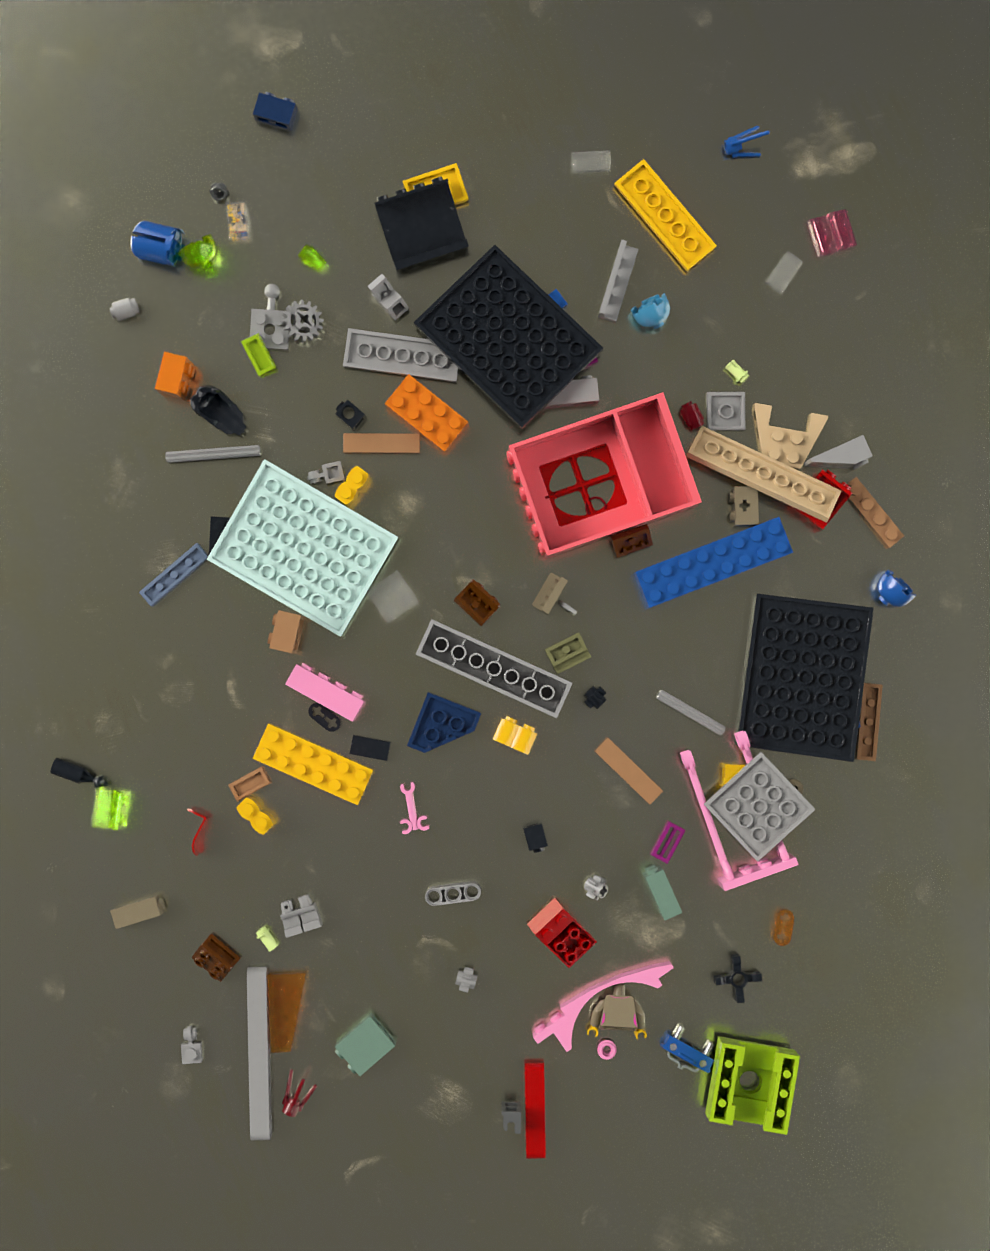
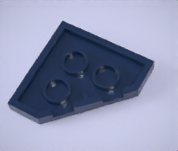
M428 692L407 746L426 753L474 732L481 713Z

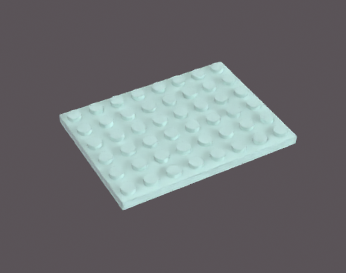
M264 459L207 560L341 637L396 543L398 536Z

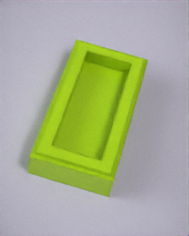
M259 333L241 341L258 376L276 368Z

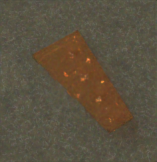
M307 972L273 973L267 975L271 1053L291 1052Z

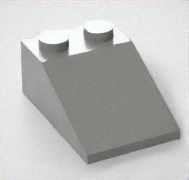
M864 435L810 458L803 465L804 467L839 469L853 467L855 470L869 463L868 459L873 455Z

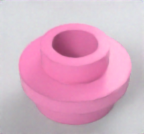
M603 1040L598 1044L597 1052L602 1059L609 1060L616 1055L617 1048L611 1040ZM609 1046L610 1051L604 1052L603 1048Z

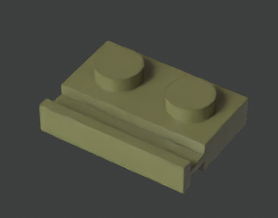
M579 632L545 649L557 674L591 658Z

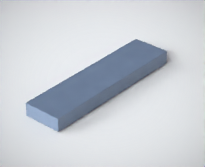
M196 543L139 593L153 607L204 564L209 555L199 543Z

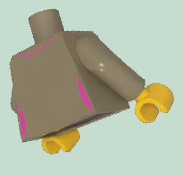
M613 985V995H606L605 999L600 1000L592 1011L590 1025L587 1028L588 1036L590 1030H595V1037H597L599 1029L634 1031L637 1040L638 1034L643 1032L644 1039L647 1038V1033L644 1029L645 1014L639 1003L634 1001L633 996H625L624 985Z

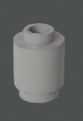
M126 298L113 302L112 307L109 308L113 319L117 318L118 321L134 317L137 313H140L135 298Z

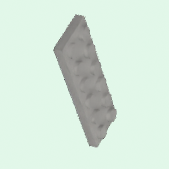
M348 328L343 367L404 376L410 374L412 377L457 383L459 368L429 339Z

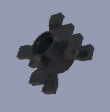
M731 954L732 969L727 975H713L714 983L716 986L732 984L735 1001L737 1003H745L743 988L748 982H761L762 973L760 971L744 973L741 970V956L739 954ZM736 974H742L740 982H733Z

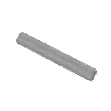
M660 690L658 693V700L716 734L723 735L726 727L664 690Z

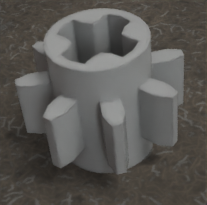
M594 875V878H588L584 885V889L588 891L586 896L595 900L605 897L608 892V886L605 884L607 880L597 875Z
M465 967L464 971H458L455 984L460 986L459 991L468 993L469 988L474 989L478 976L473 974L474 969Z

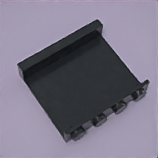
M441 176L432 179V184L426 186L424 182L414 185V190L408 192L406 188L396 191V196L390 198L388 194L377 197L378 202H375L374 205L396 270L469 247L448 185V178L443 180Z

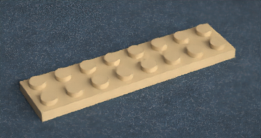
M701 426L686 457L826 523L841 493V490L704 426Z

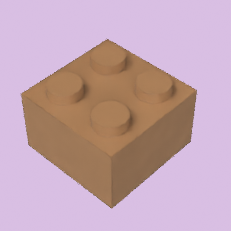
M278 610V613L274 614L272 625L275 626L273 633L270 632L267 643L270 644L269 648L297 654L305 617Z

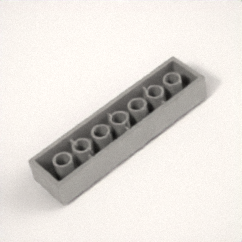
M432 619L416 652V655L555 718L558 717L572 686V682Z

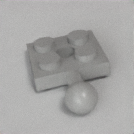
M269 284L265 287V295L268 297L267 310L251 309L250 336L259 333L267 349L288 350L289 331H283L286 324L281 323L285 319L282 316L284 311L275 310V298L279 296L280 289L275 284ZM270 324L274 325L275 332L271 335L266 334L265 327Z

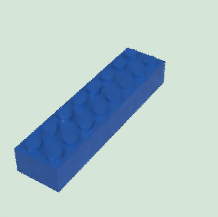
M780 517L636 571L634 576L648 609L793 553Z

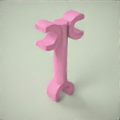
M411 782L410 790H405L404 784H401L400 789L406 796L410 820L403 819L400 821V824L407 823L409 825V828L403 830L402 834H408L411 830L420 829L425 831L429 829V826H422L420 823L421 820L427 819V816L424 815L417 819L413 798L414 782Z

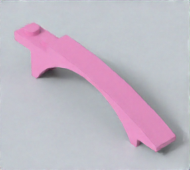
M670 961L652 964L621 973L587 988L560 1005L563 1013L560 1014L558 1012L550 1018L551 1021L546 1025L542 1023L534 1029L533 1038L538 1044L554 1033L566 1052L572 1049V1031L576 1018L591 997L609 986L626 982L643 983L659 988L662 986L659 978L673 969V965Z

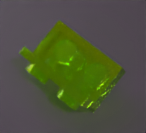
M103 788L95 789L91 827L118 830V826L122 824L121 806L123 807L125 803V796L122 791Z

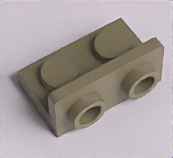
M550 573L532 606L548 615L568 580Z

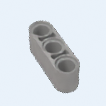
M475 881L432 886L427 890L425 899L431 906L474 901L480 897L481 887ZM470 886H474L478 889V893L471 896L467 893V889ZM456 889L459 895L456 898H451L448 895V891ZM436 891L440 897L438 900H431L429 893Z

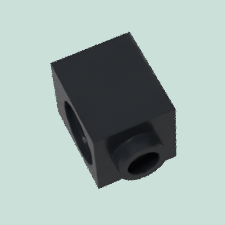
M348 399L346 402L342 401L336 408V416L353 431L366 418V415ZM347 410L354 411V416L350 419L344 417Z
M542 822L523 827L529 851L533 850L534 853L544 851V847H547L548 844Z

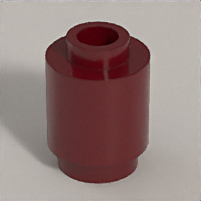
M690 401L681 406L682 410L679 412L686 426L691 431L704 425V417L697 402L693 404Z

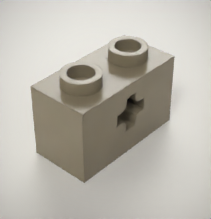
M749 486L732 488V492H729V503H732L733 511H730L729 516L730 522H733V527L759 525L758 490ZM743 502L748 507L744 511L743 508H739V505Z

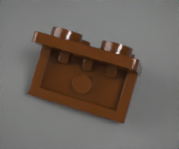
M210 934L196 950L192 959L197 966L207 970L213 979L221 982L240 960V957L214 935Z

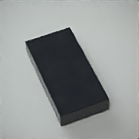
M353 735L349 754L388 761L391 742Z

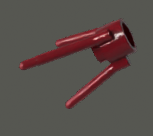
M291 1069L285 1096L282 1101L284 1105L282 1112L290 1117H296L298 1111H302L305 1103L317 1086L314 1085L300 1103L298 1097L305 1083V1079H302L294 1097H289L293 1078V1070Z

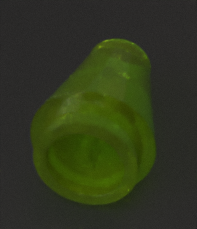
M306 244L298 255L302 262L320 271L327 263L312 245Z

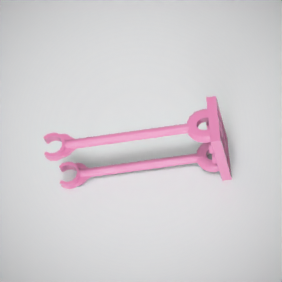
M746 731L734 733L738 747L742 750L748 764L753 757L749 749L750 742ZM689 750L680 753L720 861L724 876L717 878L719 886L724 891L799 865L796 857L787 852L781 840L775 846L778 857L770 860L763 858L756 865H743L739 867V871L733 872L725 855L711 812L704 805L706 798L695 770L696 765L692 753Z

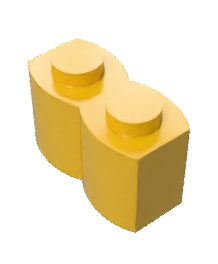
M359 466L354 467L348 473L346 481L337 488L335 498L345 506H351L356 501L359 491L363 490L369 483V474Z
M508 716L506 719L501 718L493 740L528 755L537 736V733L534 732L535 728L524 724L523 727L516 724L517 720Z
M252 796L246 797L236 807L238 813L244 819L250 821L254 830L264 835L276 824L273 815L263 810L260 802Z

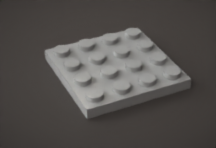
M762 752L758 753L704 803L708 810L757 862L816 810Z

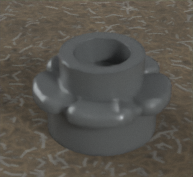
M221 182L213 183L209 190L212 198L217 201L225 199L229 192L226 189L227 186Z

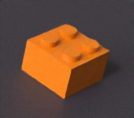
M164 351L155 390L163 396L184 401L185 396L188 397L190 393L189 381L195 373L194 364L185 356Z

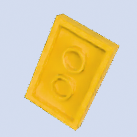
M457 163L403 180L404 188L408 192L414 190V185L424 182L426 186L432 184V179L442 176L443 180L448 178V185L455 205L469 201Z

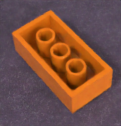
M410 374L406 376L384 403L386 408L444 454L448 452L469 426V422Z

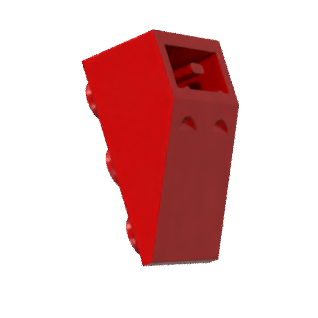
M556 898L527 924L534 935L568 968L597 943Z

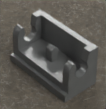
M501 1101L504 1130L507 1131V1124L509 1122H514L515 1134H521V1102Z

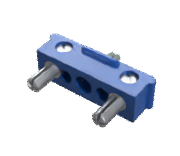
M678 1026L673 1037L667 1034L660 1046L668 1051V1058L678 1064L677 1068L681 1070L687 1068L692 1072H698L700 1069L706 1073L711 1072L710 1068L714 1059L710 1058L709 1055L714 1047L713 1043L708 1042L704 1052L701 1053L680 1041L685 1030L684 1027ZM670 1053L694 1065L695 1067H697V1069H693L687 1065L681 1066V1063L677 1059L671 1057Z

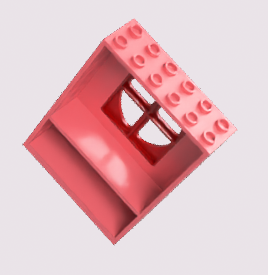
M663 392L509 445V449L506 452L509 465L513 464L515 468L512 472L515 482H519L521 486L519 488L522 501L526 500L527 506H525L528 519L532 518L534 523L531 527L535 537H539L540 543H538L540 554H545L546 558L694 508L702 503ZM580 456L597 458L608 466L609 473L590 480H584L577 463V458ZM570 462L577 481L576 484L552 492L549 484L554 471L562 463ZM612 480L615 488L611 499L606 504L607 509L604 510L603 507L600 510H594L591 501L588 500L590 497L587 489L596 484ZM579 491L585 505L587 502V508L591 515L578 516L565 513L556 506L555 499Z

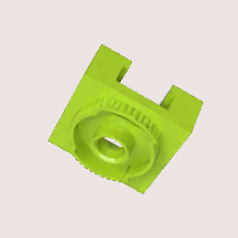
M718 1036L705 1112L708 1120L727 1125H733V1120L763 1125L764 1131L787 1135L800 1060L799 1054L794 1049ZM747 1071L755 1072L758 1076L757 1084L752 1088H744L740 1084L741 1075Z

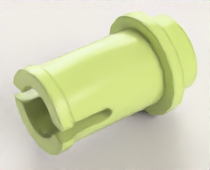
M734 359L725 367L737 379V383H744L750 376L748 371L742 369Z
M263 926L256 932V938H260L270 952L279 943L269 932L270 929Z

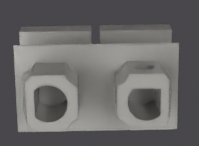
M309 894L298 897L301 907L295 909L291 899L281 903L282 914L280 917L283 921L286 938L303 933V931L306 932L319 928L323 925L315 902H312Z

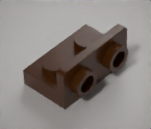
M647 524L610 536L612 540L611 545L617 558L653 545Z

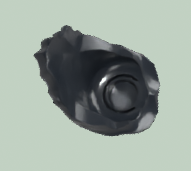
M212 385L201 386L197 389L196 394L190 398V405L196 414L217 429L222 430L225 434L241 435L245 432L244 414L220 389Z

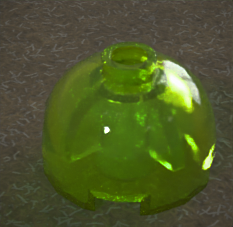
M211 234L203 236V241L191 242L180 250L178 254L185 265L192 269L202 268L203 270L213 266L212 261L217 256V245Z

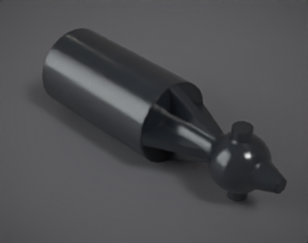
M58 757L54 760L50 770L51 774L78 784L93 782L95 788L109 785L105 781L104 776L94 777L87 771L86 767Z

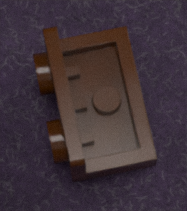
M474 579L454 599L480 626L501 606L497 598L490 595L483 585Z

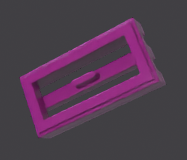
M668 821L650 855L668 864L686 830ZM670 827H673L659 855L656 854ZM676 831H680L667 857L664 858L663 855Z

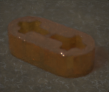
M782 908L776 913L772 934L774 942L780 946L790 943L794 925V915L786 908ZM787 913L790 919L786 920L785 926H783V920L780 916H784ZM782 929H784L783 933L787 937L780 942L777 935H781Z

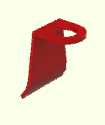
M187 809V811L204 818L192 842V852L198 856L197 844L209 818Z

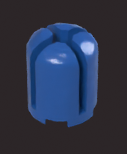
M141 221L135 226L132 233L138 235V237L131 236L130 245L133 254L137 258L176 267L174 264L177 260H182L185 251V244H182V234L185 233L182 229L149 221Z

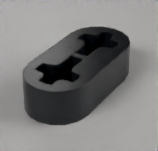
M313 703L309 707V716L330 732L337 731L340 728L341 719L330 709L320 703ZM320 706V711L324 714V717L320 715L314 716L313 707L318 708ZM328 717L331 720L335 718L337 727L332 726L329 728V722L325 718Z

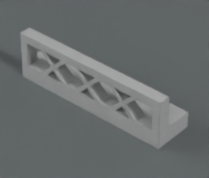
M621 240L598 318L615 323L638 253V249L627 246V241Z

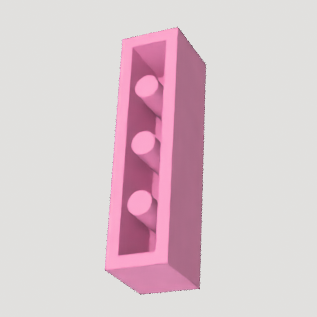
M302 663V665L296 664L285 685L350 721H355L365 703L362 700L363 696L355 691H352V693L346 691V686L337 681L333 684L328 681L330 677L321 672L318 675L312 672L313 668L305 663Z

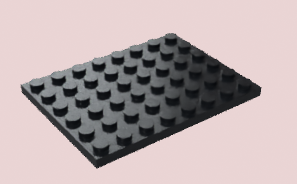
M496 245L490 248L413 322L414 326L521 429L542 411L604 349Z
M757 593L739 732L746 731L750 748L854 762L874 612L873 607Z

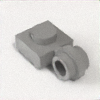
M341 461L322 465L323 473L315 470L308 472L307 476L310 484L322 482L321 478L325 477L326 484L345 480Z
M188 1026L183 1030L184 1040H188V1043L181 1044L182 1064L202 1063V1042H194L197 1039V1029Z

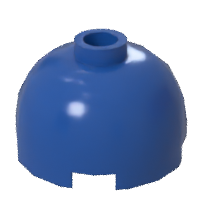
M888 569L881 576L877 584L878 592L881 595L879 599L886 606L888 604L894 607L904 606L912 601L916 595L911 593L913 591L912 588L902 578L893 577L894 572Z

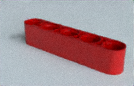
M544 1062L525 1063L526 1159L546 1158Z

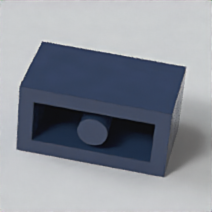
M259 92L253 116L255 121L292 131L298 108L292 99H280L272 93L265 92L263 94Z

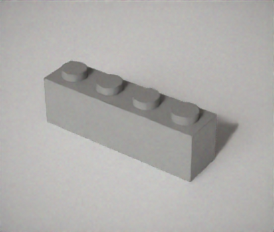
M591 375L582 376L579 380H572L544 409L598 404L597 378H592Z

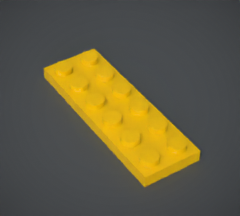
M644 159L614 183V186L686 271H689L717 247Z
M268 723L252 758L356 805L359 804L374 771L367 766Z

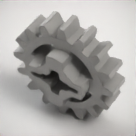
M300 300L299 304L294 301L292 306L288 305L286 307L287 311L282 313L285 319L281 323L286 324L283 331H289L288 337L295 336L294 341H297L299 338H301L302 343L306 341V338L312 341L313 336L317 337L319 335L318 331L323 329L319 325L324 321V319L319 318L322 312H316L317 306L315 305L312 308L310 301L307 304H304L303 300ZM302 318L305 320L303 324L300 323Z

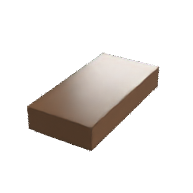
M263 766L228 786L238 802L272 782Z

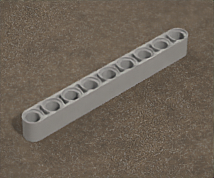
M248 967L247 1011L251 1141L271 1140L268 967Z

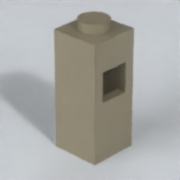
M158 894L110 910L115 928L118 929L162 915L165 904Z

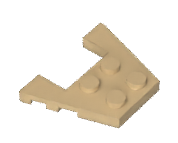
M754 403L760 453L800 470L828 420V416L811 413L807 432L769 426L772 406Z

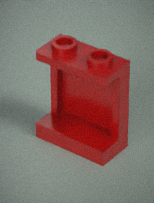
M822 469L815 479L841 490V493L827 523L796 509L821 530L826 527L853 494L850 491L852 488L845 482L839 483L835 479L837 476L828 469L826 472Z

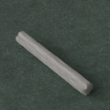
M259 445L173 451L166 452L165 457L168 463L260 456L261 449Z

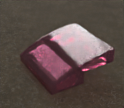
M846 209L831 212L826 216L807 221L818 258L857 245Z

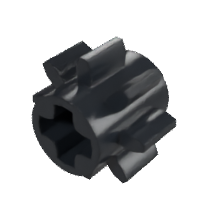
M592 686L583 695L586 698L584 703L590 709L593 706L598 709L607 700L604 697L606 691L601 686L598 689Z

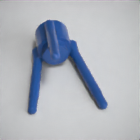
M755 126L736 136L729 137L727 140H724L726 154H732V158L760 157L761 153L739 152V150H742V143L768 135L770 131L767 130L740 139L759 129V126Z

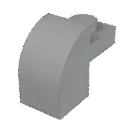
M383 274L368 285L373 297L394 320H397L409 309L403 298L393 289Z

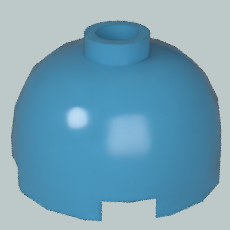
M665 293L662 294V297L659 294L649 297L641 302V307L636 308L634 306L631 309L638 324L643 327L653 326L654 329L663 326V321L670 314V304Z

